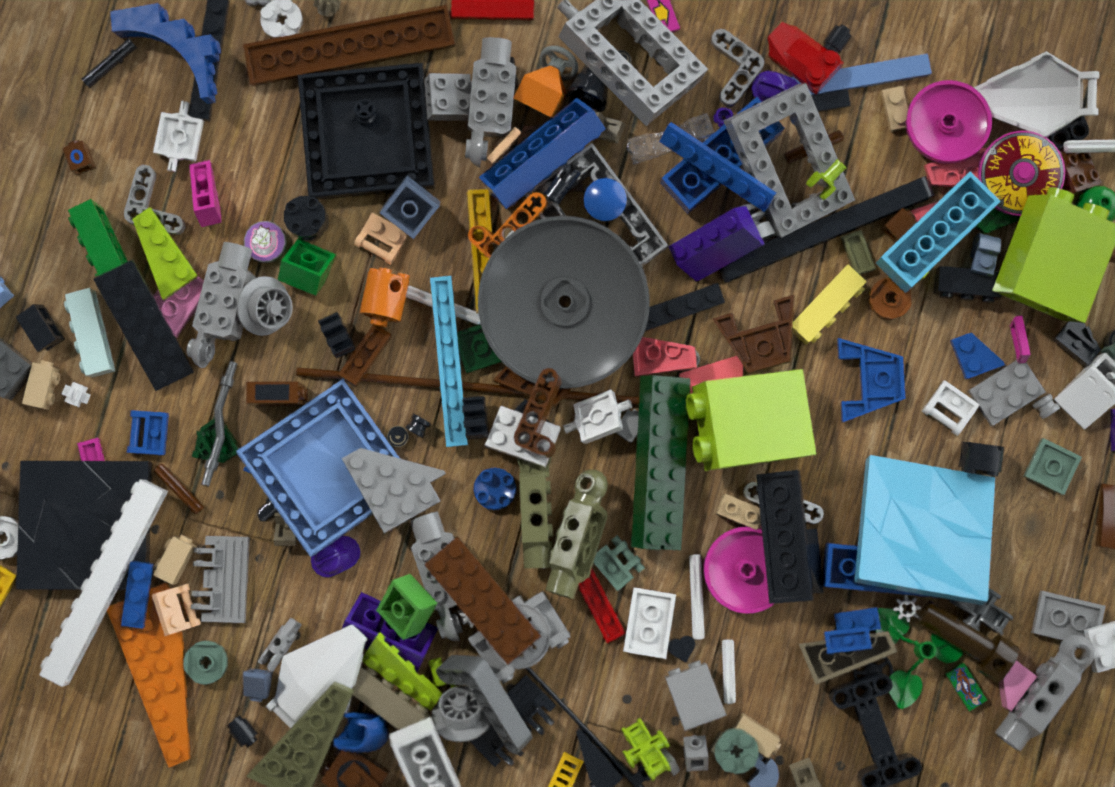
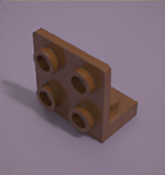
M1061 153L1065 165L1063 190L1075 194L1102 183L1090 153Z

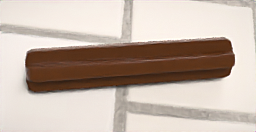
M840 130L828 134L832 146L844 140L843 133ZM803 145L784 154L789 164L808 156Z
M159 464L154 469V473L194 514H199L203 510L204 506L164 464Z

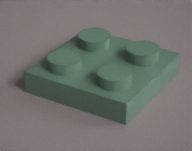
M1041 438L1023 477L1060 495H1064L1082 457L1047 439Z

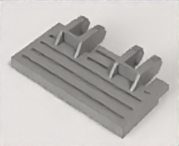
M206 536L205 545H215V548H194V553L196 554L212 553V562L196 560L193 561V566L214 567L213 570L204 569L203 588H213V590L192 591L191 594L194 597L210 596V604H191V609L211 610V613L202 612L201 622L246 623L250 537Z

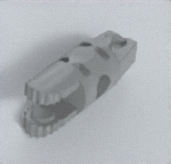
M290 618L278 630L258 659V662L264 665L274 653L267 666V669L273 672L295 641L296 634L302 624Z

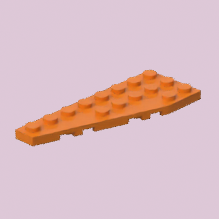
M163 583L150 589L145 627L143 629L121 626L125 600L109 606L107 612L168 768L189 760L191 756L187 720V684L184 669L185 648L183 631L167 636L164 635L152 597L153 594L170 589L168 583Z

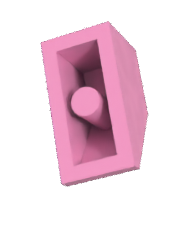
M1015 661L1009 673L999 682L1002 707L1009 711L1013 710L1037 678L1036 675L1018 661Z

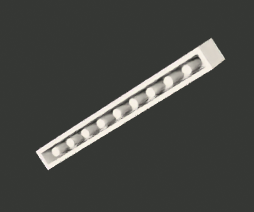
M140 480L133 485L131 489L132 496L129 502L126 501L121 509V513H123L121 518L113 524L111 528L112 535L102 545V554L99 560L96 559L91 567L93 572L90 578L83 582L80 597L76 598L71 605L72 613L69 618L67 617L63 621L60 628L62 629L60 636L56 637L50 647L52 651L49 657L46 656L41 663L40 668H42L40 676L62 687L69 685L129 569L130 561H133L168 493L167 490L147 480Z

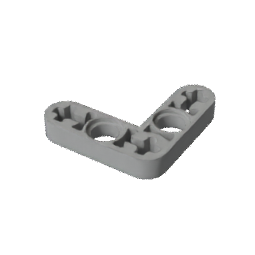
M718 29L712 35V46L740 66L720 94L721 103L726 107H731L739 101L755 77L761 72L764 60L760 54L727 30ZM724 36V41L728 45L730 41H732L733 43L730 45L729 49L726 50L727 44H725L724 42H720V44L717 43V37ZM734 47L742 48L743 55L740 57L734 56L732 49ZM757 60L759 67L755 66L749 73L747 70L751 65L750 61L754 62ZM739 75L746 76L747 84L739 85L736 77ZM734 86L737 89L733 95L734 100H726L725 93L730 94Z
M141 165L136 169L124 210L125 219L133 225L134 222L130 213H134L136 210L140 214L148 208L155 184L156 173L148 165ZM146 170H148L150 177H146L144 181L141 174L146 173ZM144 181V183L148 185V187L146 188L143 185H138V183L140 182L141 184H143ZM144 190L146 193L143 200H136V191ZM152 209L156 215H159L161 223L169 234L179 235L184 231L185 222L182 218L174 214ZM165 217H167V222L174 223L177 220L180 226L175 227L173 230L170 225L165 224Z

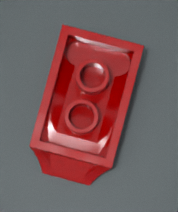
M781 22L767 38L769 43L768 57L801 84L806 83L808 89L815 95L843 67L844 62L841 61L840 55L837 52L827 50L796 26Z

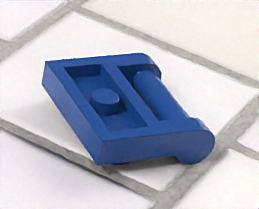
M131 410V434L127 453L165 455L169 413ZM145 418L143 447H138L140 420Z

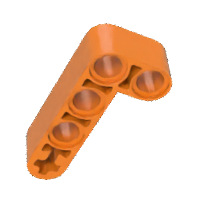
M537 192L529 195L495 234L485 226H473L468 232L470 242L490 259L492 255L489 250L490 246L493 243L499 246L506 239L504 237L505 229L511 228L513 231H516L524 225L534 222L548 206L547 197ZM541 197L542 200L540 201V203L542 204V206L534 207L532 211H534L535 214L533 215V213L525 207L528 206L529 208H531L535 203L533 199ZM521 212H525L528 215V221L525 224H521L518 221V215ZM477 229H481L484 232V238L481 241H477L474 238V232Z

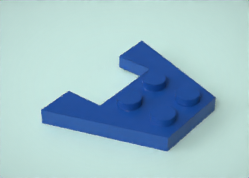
M837 339L838 360L859 359L861 400L840 402L842 423L905 399L903 356L844 339Z

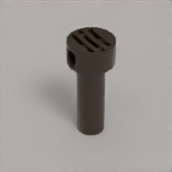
M929 601L923 607L917 618V623L977 660L976 670L995 683L1000 682L1009 673L1018 657L1019 647L1001 635H996L991 640L932 601Z

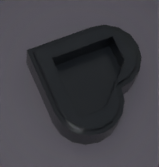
M683 636L680 640L677 638L672 639L668 643V651L684 662L688 661L695 648V641L691 636Z

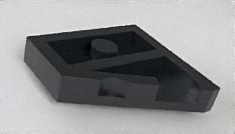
M1067 321L1053 339L1057 345L1084 367L1089 366L1101 351L1097 341L1092 336L1093 333L1090 327H1086L1085 323Z

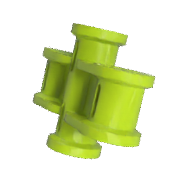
M640 718L629 727L621 728L624 737L632 747L628 751H622L632 769L635 768V764L641 762L652 781L666 770L668 772L671 771L668 761L660 751L664 747H670L661 730H658L657 734L651 737Z

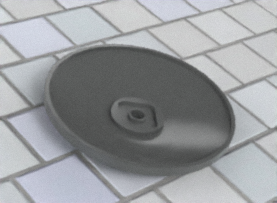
M556 216L536 220L510 234L496 248L488 260L481 277L478 292V311L481 327L491 349L497 357L514 373L533 383L537 382L540 373L544 369H554L561 377L560 388H576L590 385L618 370L639 345L646 329L650 310L649 287L646 275L632 249L622 238L605 226L588 219L573 216ZM567 295L570 297L571 305L569 307L561 306L559 302L561 296ZM553 377L546 379L548 383L555 380Z

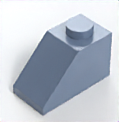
M255 668L244 671V696H249V700L262 702L263 699L268 698L273 672Z

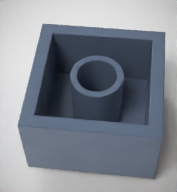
M406 176L381 208L380 214L414 239L439 208L440 201L410 177Z

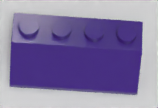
M742 206L728 211L668 247L677 266L697 282L763 246L764 242L747 206Z
M361 592L345 619L342 629L350 625L355 626L367 638L364 644V649L368 650L376 636L381 632L385 636L384 641L390 647L394 645L399 650L398 655L405 662L409 660L415 666L414 669L417 673L438 631V627L426 623L421 633L403 640L376 611L381 601Z

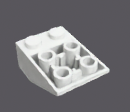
M1106 353L1097 355L1090 365L1085 367L1053 399L1084 430L1115 404V361Z

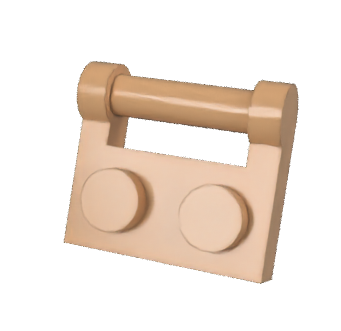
M371 213L361 233L357 236L354 246L362 247L384 259L385 263L392 265L408 235L393 223ZM369 235L388 245L392 250L387 252L366 240L367 236Z
M189 584L152 595L165 636L201 625L200 618L197 619L195 610L191 609V604L193 603L189 594ZM179 593L181 594L189 622L186 623L176 595Z

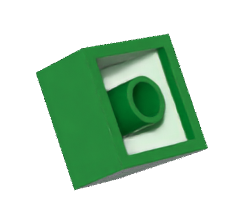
M297 239L281 260L277 280L316 296L325 284L336 254Z

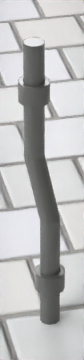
M232 361L229 362L225 376H222L220 382L221 389L214 408L216 439L210 458L206 460L204 466L206 470L201 485L206 487L210 486L213 473L217 471L219 465L217 461L225 439L223 408L229 389L233 387V377L237 367V363Z

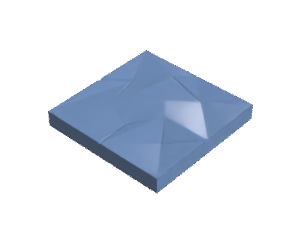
M343 379L236 451L310 558L373 515L343 463L342 458L359 448L399 458Z

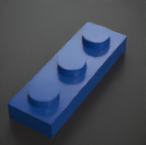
M130 561L121 626L141 629L145 627L153 571L152 563Z

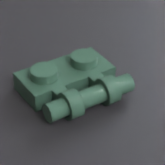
M617 535L611 540L616 548L611 551L605 545L596 553L593 563L613 587L619 591L634 578L629 572L632 567L638 573L645 567L640 562L641 559L638 555L635 556L627 547V542L625 540L622 541ZM620 552L629 561L625 565L616 557Z

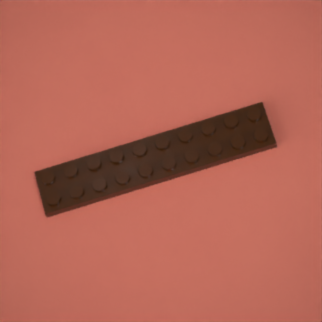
M447 5L243 44L251 86L298 78V75L329 72L455 47Z

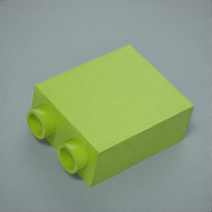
M1049 187L1046 195H1028L992 291L1061 321L1086 323L1115 247V223L1107 220L1110 211L1106 208L1090 203H1085L1083 208H1079L1071 204L1074 198L1072 193L1063 189Z
M803 369L705 381L692 386L693 393L687 395L686 407L688 415L692 420L697 419L699 436L694 437L693 452L696 461L704 463L705 471L816 455Z

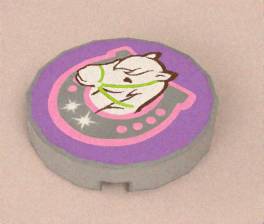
M260 221L253 224L247 230L244 237V246L253 250L251 257L261 263L276 261L285 252L287 245L283 230L275 223L269 221Z

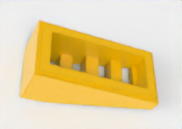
M564 752L548 787H553L554 785L558 787H572L583 764V760ZM565 760L575 764V769L565 765ZM561 768L572 773V776L561 773ZM557 777L568 781V784L565 785L557 781Z

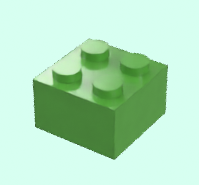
M411 574L392 580L376 611L405 640L422 632L437 602Z

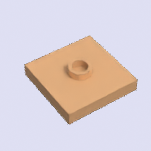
M516 127L504 140L500 139L493 146L494 151L486 159L485 165L487 167H492L503 158L519 140L521 132Z

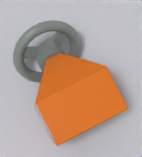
M548 46L542 50L540 54L542 68L525 74L514 95V99L549 117H554L559 113L566 99L567 92L563 81L573 79L578 73L576 58L571 52L560 46ZM554 52H558L564 55L569 60H563L562 58L557 57V55ZM546 55L551 59L549 64L546 62ZM566 67L572 68L569 74H562Z

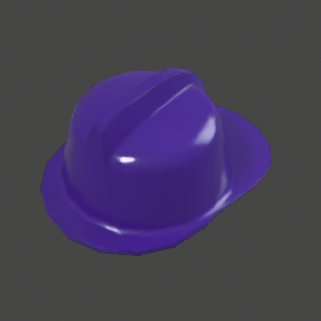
M765 71L755 77L752 83V92L754 97H758L762 102L797 85L798 82L778 72Z
M349 536L340 537L311 558L312 568L322 577H332L350 569L360 558L359 544Z

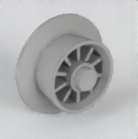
M267 276L257 277L249 281L240 292L237 301V314L242 326L250 333L260 336L272 334L283 327L289 321L293 309L291 297L283 284Z
M457 686L443 693L432 711L431 718L437 733L450 741L465 742L481 736L491 724L467 686Z

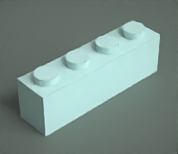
M87 288L65 294L66 301H64V306L67 313H70L71 321H69V326L72 333H75L76 341L74 346L76 352L80 353L81 361L79 366L81 372L90 378L115 372L96 291Z

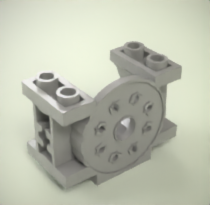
M541 591L527 601H524L521 595L511 600L527 619L531 617L532 620L529 622L536 630L540 631L539 634L542 637L533 644L536 645V649L530 646L523 652V657L519 656L510 665H507L479 631L468 638L480 657L489 664L498 681H501L502 684L513 678V673L516 669L527 668L539 662L546 654L549 645L551 648L556 646L559 649L569 642L570 633L549 602L544 591Z

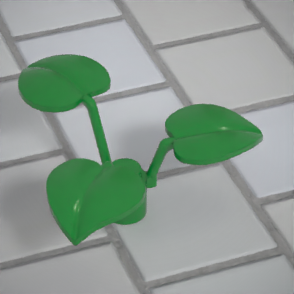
M878 608L881 629L875 630V632L888 631L894 644L900 638L902 641L915 646L914 654L918 661L908 669L907 673L898 670L889 676L893 683L889 695L899 709H904L912 705L922 692L921 678L917 675H911L917 666L923 663L925 659H931L934 656L941 662L953 663L964 652L934 633L931 634V642H918L904 637L903 635L909 630V622L906 617L903 616L901 619H898L900 611H895L893 608Z

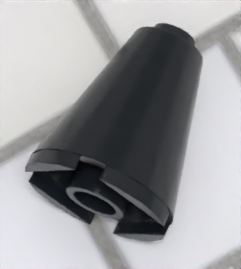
M584 65L567 90L566 98H570L569 103L578 98L591 109L596 110V112H603L607 106L608 87Z

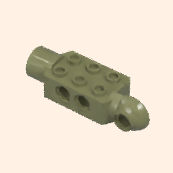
M552 457L549 458L546 468L517 458L520 466L524 569L551 567L550 553L553 549V541H549V537H553L552 524H548V516H552L551 502H547V494H551L550 481H546V477H549V465ZM534 493H539L542 496V501L538 505H533L530 502V497ZM536 514L541 515L543 518V523L537 527L531 524V518Z
M589 469L577 477L574 487V498L569 501L568 506L564 509V519L557 531L555 547L550 553V566L552 570L545 591L569 599L575 598L579 583L589 578L608 518L607 511L600 506L601 499L607 491L608 483L605 475L598 470ZM592 481L591 487L586 489L587 484Z

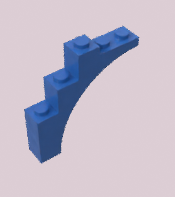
M158 3L110 11L113 33L120 38L143 37L157 40L177 50L192 69L199 88L200 98L207 104L216 103L217 87L213 83L215 68L212 62L219 61L221 47L218 41L211 35L195 37L193 26L185 19L169 21L167 10Z

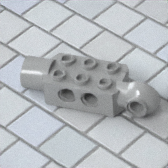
M483 38L481 58L475 61L473 65L468 130L472 134L471 140L467 139L465 158L470 159L479 168L481 161H486L488 141L483 140V137H504L511 131L516 66L510 62L512 42L503 38Z
M223 242L219 261L208 264L192 325L198 331L197 338L191 339L187 346V356L191 357L193 362L200 368H205L212 360L215 353L214 342L216 338L231 341L241 339L244 327L238 318L237 301L244 286L256 278L248 270L253 251L251 248L235 243Z
M437 511L410 521L416 543L411 549L424 588L437 602L434 610L438 611L440 619L436 620L442 639L447 637L452 641H460L459 633L463 632L457 613L452 614L451 608L458 605L424 565L455 539L452 533L445 532Z
M1072 635L1065 638L1061 642L1056 656L1050 657L1046 663H1042L1037 668V678L1013 710L1008 712V715L994 733L1019 752L1030 739L1041 734L1080 683L1083 671L1091 665L1094 659L1092 643L1081 635ZM1077 648H1080L1082 655L1076 659L1074 652Z

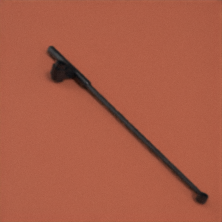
M530 667L525 668L613 762V766L633 787H645L642 783L651 779L642 763L637 772L633 774L620 759H616Z

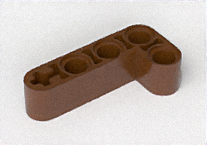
M551 368L544 369L540 373L513 437L514 442L521 449L542 458H550L556 451L554 442L547 436L540 434L562 382L558 373ZM551 377L555 379L554 382L550 381L548 383L546 381L547 378ZM539 396H547L545 403L537 404ZM538 415V421L535 424H529L530 416ZM523 435H530V440L528 443H520V439ZM549 442L550 447L548 451L540 452L541 444Z

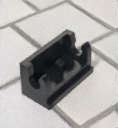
M33 304L16 316V319L37 352H42L45 349L48 351L65 340L44 305Z

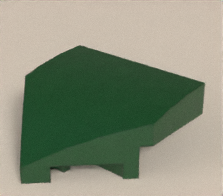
M215 418L197 431L196 446L192 453L193 458L205 460L210 458L216 439ZM225 422V439L219 454L218 463H225L237 455L236 451L240 449L239 444Z

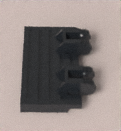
M525 675L507 695L524 723L528 722L540 735H543L545 733L543 727L532 717L538 712L544 721L552 726L555 722L541 707L544 706L551 712L556 705ZM492 724L481 736L470 740L494 767L502 761L495 753L509 766L514 764L513 759L501 749L504 743ZM526 724L527 728L531 732L532 729ZM521 750L517 755L521 757L524 752Z

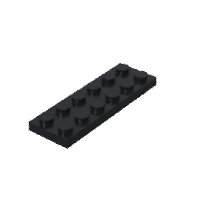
M133 259L93 278L155 391L194 373V369Z
M800 470L756 474L769 604L813 601Z

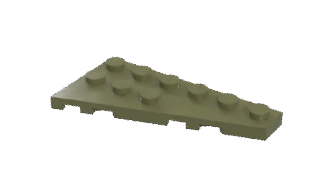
M334 681L246 777L267 787H313L354 690Z

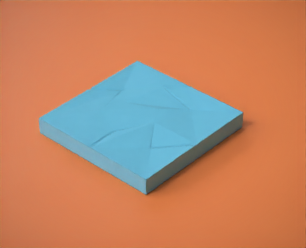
M870 455L865 462L855 583L979 605L985 604L988 601L995 477Z

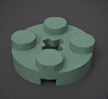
M214 641L197 642L187 651L184 657L185 672L198 684L214 683L224 676L228 667V656L224 647ZM205 656L211 660V664L208 665L207 669L204 664H201V660H204Z
M740 728L724 731L715 744V757L722 769L726 772L739 774L755 766L759 755L756 739ZM738 745L739 749H743L740 756L731 754L730 751L734 749L733 746Z

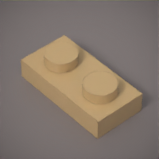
M903 86L882 90L881 96L890 132L906 129L908 107Z

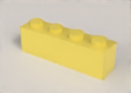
M848 264L793 321V333L805 345L810 341L814 343L822 335L819 331L824 326L829 328L835 322V314L838 311L843 313L851 305L848 301L853 296L857 298L865 290L863 285L867 281Z

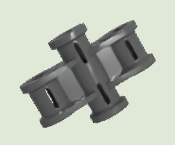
M988 588V601L983 605L951 599L949 601L957 608L969 614L966 620L963 619V622L977 631H980V625L984 624L995 633L1003 636L1004 628L1009 620L1012 621L1014 618L1006 611L994 605L997 599L1000 600L1001 596Z

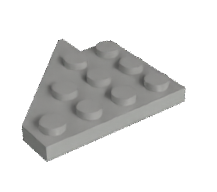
M359 448L342 458L343 463L384 534L441 501L431 482L444 476L446 473L443 470Z

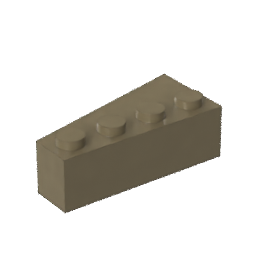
M888 631L870 634L872 649L827 654L826 640L799 644L816 685L897 652Z
M360 666L356 684L352 688L354 690L353 695L398 730L432 717V714L425 707L418 703L416 704L403 691L399 692L395 689L393 683L385 678L381 679L378 677V673L368 666Z

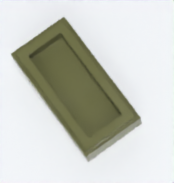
M862 230L841 237L850 265L859 275L876 269Z

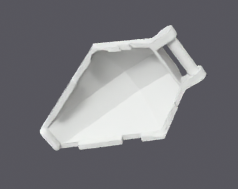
M1047 51L1020 66L1017 65L974 87L987 101L993 118L1027 131L1041 134L1046 138L1080 116L1098 115L1096 99L1099 72H1080ZM1087 79L1088 105L1087 108H1082L1083 80Z
M350 625L284 655L276 696L267 704L266 708L270 712L273 710L291 728L334 681L352 689L356 684L363 659L362 652L367 638L355 626ZM349 702V704H348V707H347L345 713H348V709H349L350 702Z

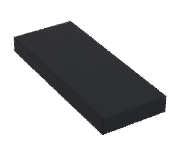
M848 90L811 95L818 112L851 106Z

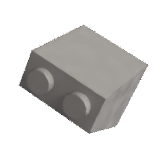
M700 660L688 664L689 668L681 670L679 667L668 671L669 675L665 676L684 730L726 716L708 666L705 662L701 663Z

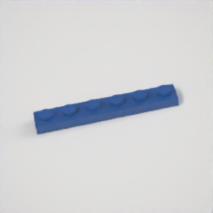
M672 122L668 124L659 141L660 143L763 212L768 209L777 192Z

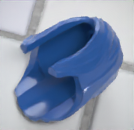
M344 713V718H348L347 724L343 732L333 739V745L335 748L349 752H371L378 750L388 741L389 729L387 722L380 715Z

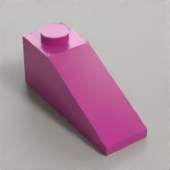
M210 160L190 164L193 208L200 226L205 227L222 223L220 204Z

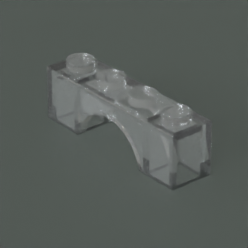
M708 113L688 119L678 126L700 142H704L714 134ZM664 131L654 134L646 133L627 140V148L633 165L674 152L659 142Z

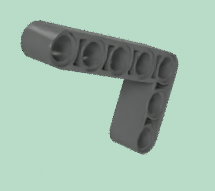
M451 655L436 669L437 676L444 683L467 685L505 747L511 753L518 754L532 740L529 729L489 664L479 656Z

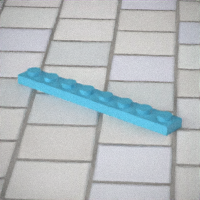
M452 276L430 278L446 447L468 445V439H466L463 423V388Z

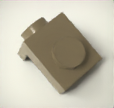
M596 112V115L606 128L601 132L598 139L618 144L625 124L622 121L604 117L600 112Z
M276 512L274 516L276 523L273 540L274 546H296L297 538L281 515Z
M809 757L789 765L796 787H821Z

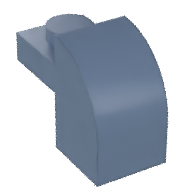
M981 233L974 237L970 257L973 258L972 273L988 277L994 275L997 255L1001 249L1000 238Z
M759 753L755 764L757 770L746 782L751 787H776L779 779L778 767L771 757H767L764 762L761 761L764 757Z

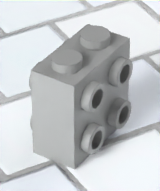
M429 73L424 80L427 120L468 121L472 86L470 74Z

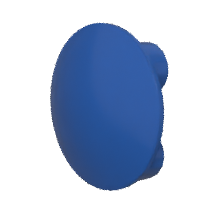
M601 178L591 183L584 195V205L587 212L593 218L600 221H610L618 218L624 211L627 202L626 192L622 185L609 178Z
M501 468L483 470L474 483V495L477 501L483 507L490 510H500L507 507L513 501L516 494V484L513 476Z

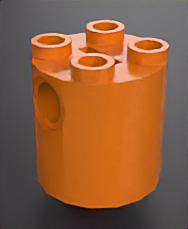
M370 268L359 313L370 317V324L378 327L387 328L388 321L401 322L410 275L403 273L391 274L392 270L387 268Z

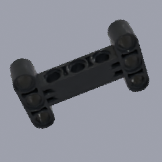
M874 672L843 683L829 691V700L837 708L854 707L868 746L873 765L865 767L858 772L857 779L862 787H887L919 775L922 769L921 762L912 754L904 753L896 756L876 697L889 693L893 687L891 678L882 672ZM884 678L885 685L882 688H877L876 683L878 679ZM864 685L865 692L862 695H857V687ZM843 692L845 694L844 700L836 702V695ZM909 760H913L914 766L911 769H905L906 763ZM888 768H894L893 774L886 777L885 771ZM873 775V781L870 784H865L866 776Z

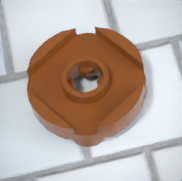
M883 278L871 288L868 303L876 315L883 319L893 320L903 316L910 309L912 304L911 290L905 293L891 278ZM893 293L895 295L893 298L895 303H888L885 295Z

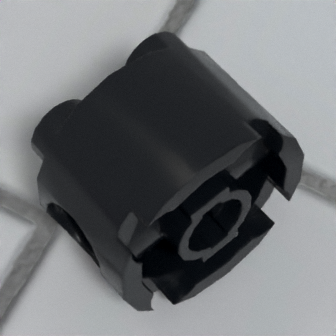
M296 197L286 204L284 210V222L287 229L300 240L314 241L319 239L329 226L327 211L315 197Z
M961 441L958 467H961V471L976 474L977 470H983L982 474L998 476V473L1002 472L1005 447Z

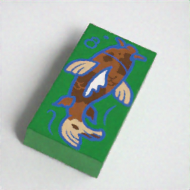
M962 662L945 673L967 711L970 712L987 701V698L965 663Z

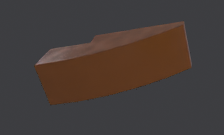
M1101 483L1096 518L1098 530L1095 546L1115 550V485Z

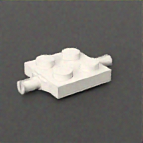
M181 101L179 113L169 114L161 112L153 153L169 158L167 171L176 172L178 160L196 162L204 121L187 115L190 103L186 101Z
M608 390L573 404L575 420L563 425L566 433L577 429L580 433L581 442L584 444L623 430L620 418L621 412L632 408L631 401L628 399L618 404L615 392Z

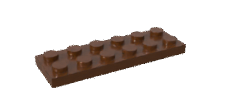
M458 537L424 564L507 665H510L542 637Z

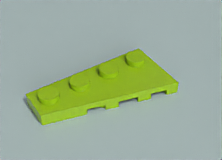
M147 208L132 219L162 300H166L199 277L152 208Z
M379 632L363 656L362 662L431 711L442 696V693L424 675H418L415 672V666L409 660L405 662L398 655L399 650L394 645L390 647L384 641L385 636Z

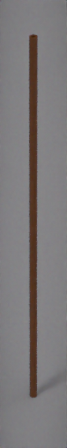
M297 367L296 376L342 380L338 376L340 371ZM366 373L361 380L364 382L441 388L439 379ZM462 382L463 390L524 395L502 385ZM569 391L563 399L586 400L601 393ZM615 395L618 404L629 399L632 405H639V397Z

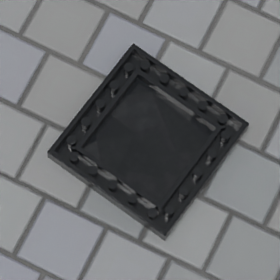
M423 63L298 75L308 196L315 197L317 200L394 193L406 176L410 177L425 190L435 189ZM361 99H368L375 106L377 117L370 125H362L356 119L354 106Z
M20 461L16 589L81 590L83 582L87 578L89 579L93 572L91 567L96 559L99 560L102 554V545L112 535L111 528L115 521H119L123 514L121 509L126 501L129 502L132 496L131 489L133 485L140 480H147L152 483V462ZM150 528L133 561L150 563ZM129 569L118 590H126Z

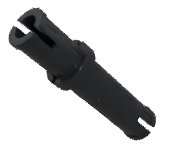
M127 38L125 42L115 50L112 49L110 51L111 54L82 77V81L91 89L94 84L119 63L122 64L124 62L123 59L137 49V47Z

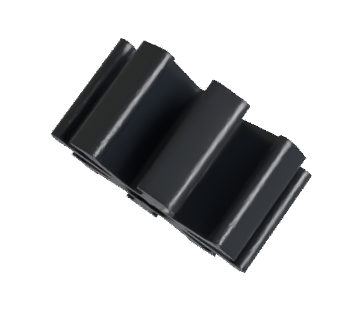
M338 312L318 320L321 326L320 329L336 359L355 350L352 338L348 334L347 327Z
M484 396L464 397L462 399V412L464 414L463 423L466 439L488 438L489 422L487 419L486 398Z

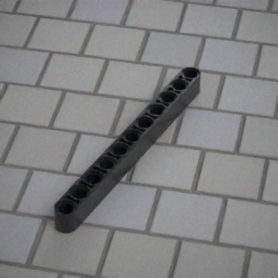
M927 176L921 177L805 225L784 237H776L764 242L763 246L719 269L724 283H728L895 214L902 208L907 209L934 197L935 194Z

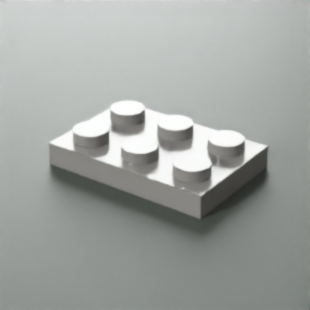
M1017 360L968 390V393L975 402L980 404L978 408L989 425L993 426L1044 394L1045 390L1028 364H1018Z
M1040 591L1031 633L1064 640L1072 635L1085 637V629L1102 625L1106 606Z

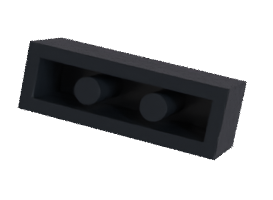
M939 266L935 271L934 294H940V298L945 299L959 296L964 301H973L974 298L982 299L984 303H995V300L1002 298V295L992 291L999 272L994 271V275L988 277L972 273L971 269Z

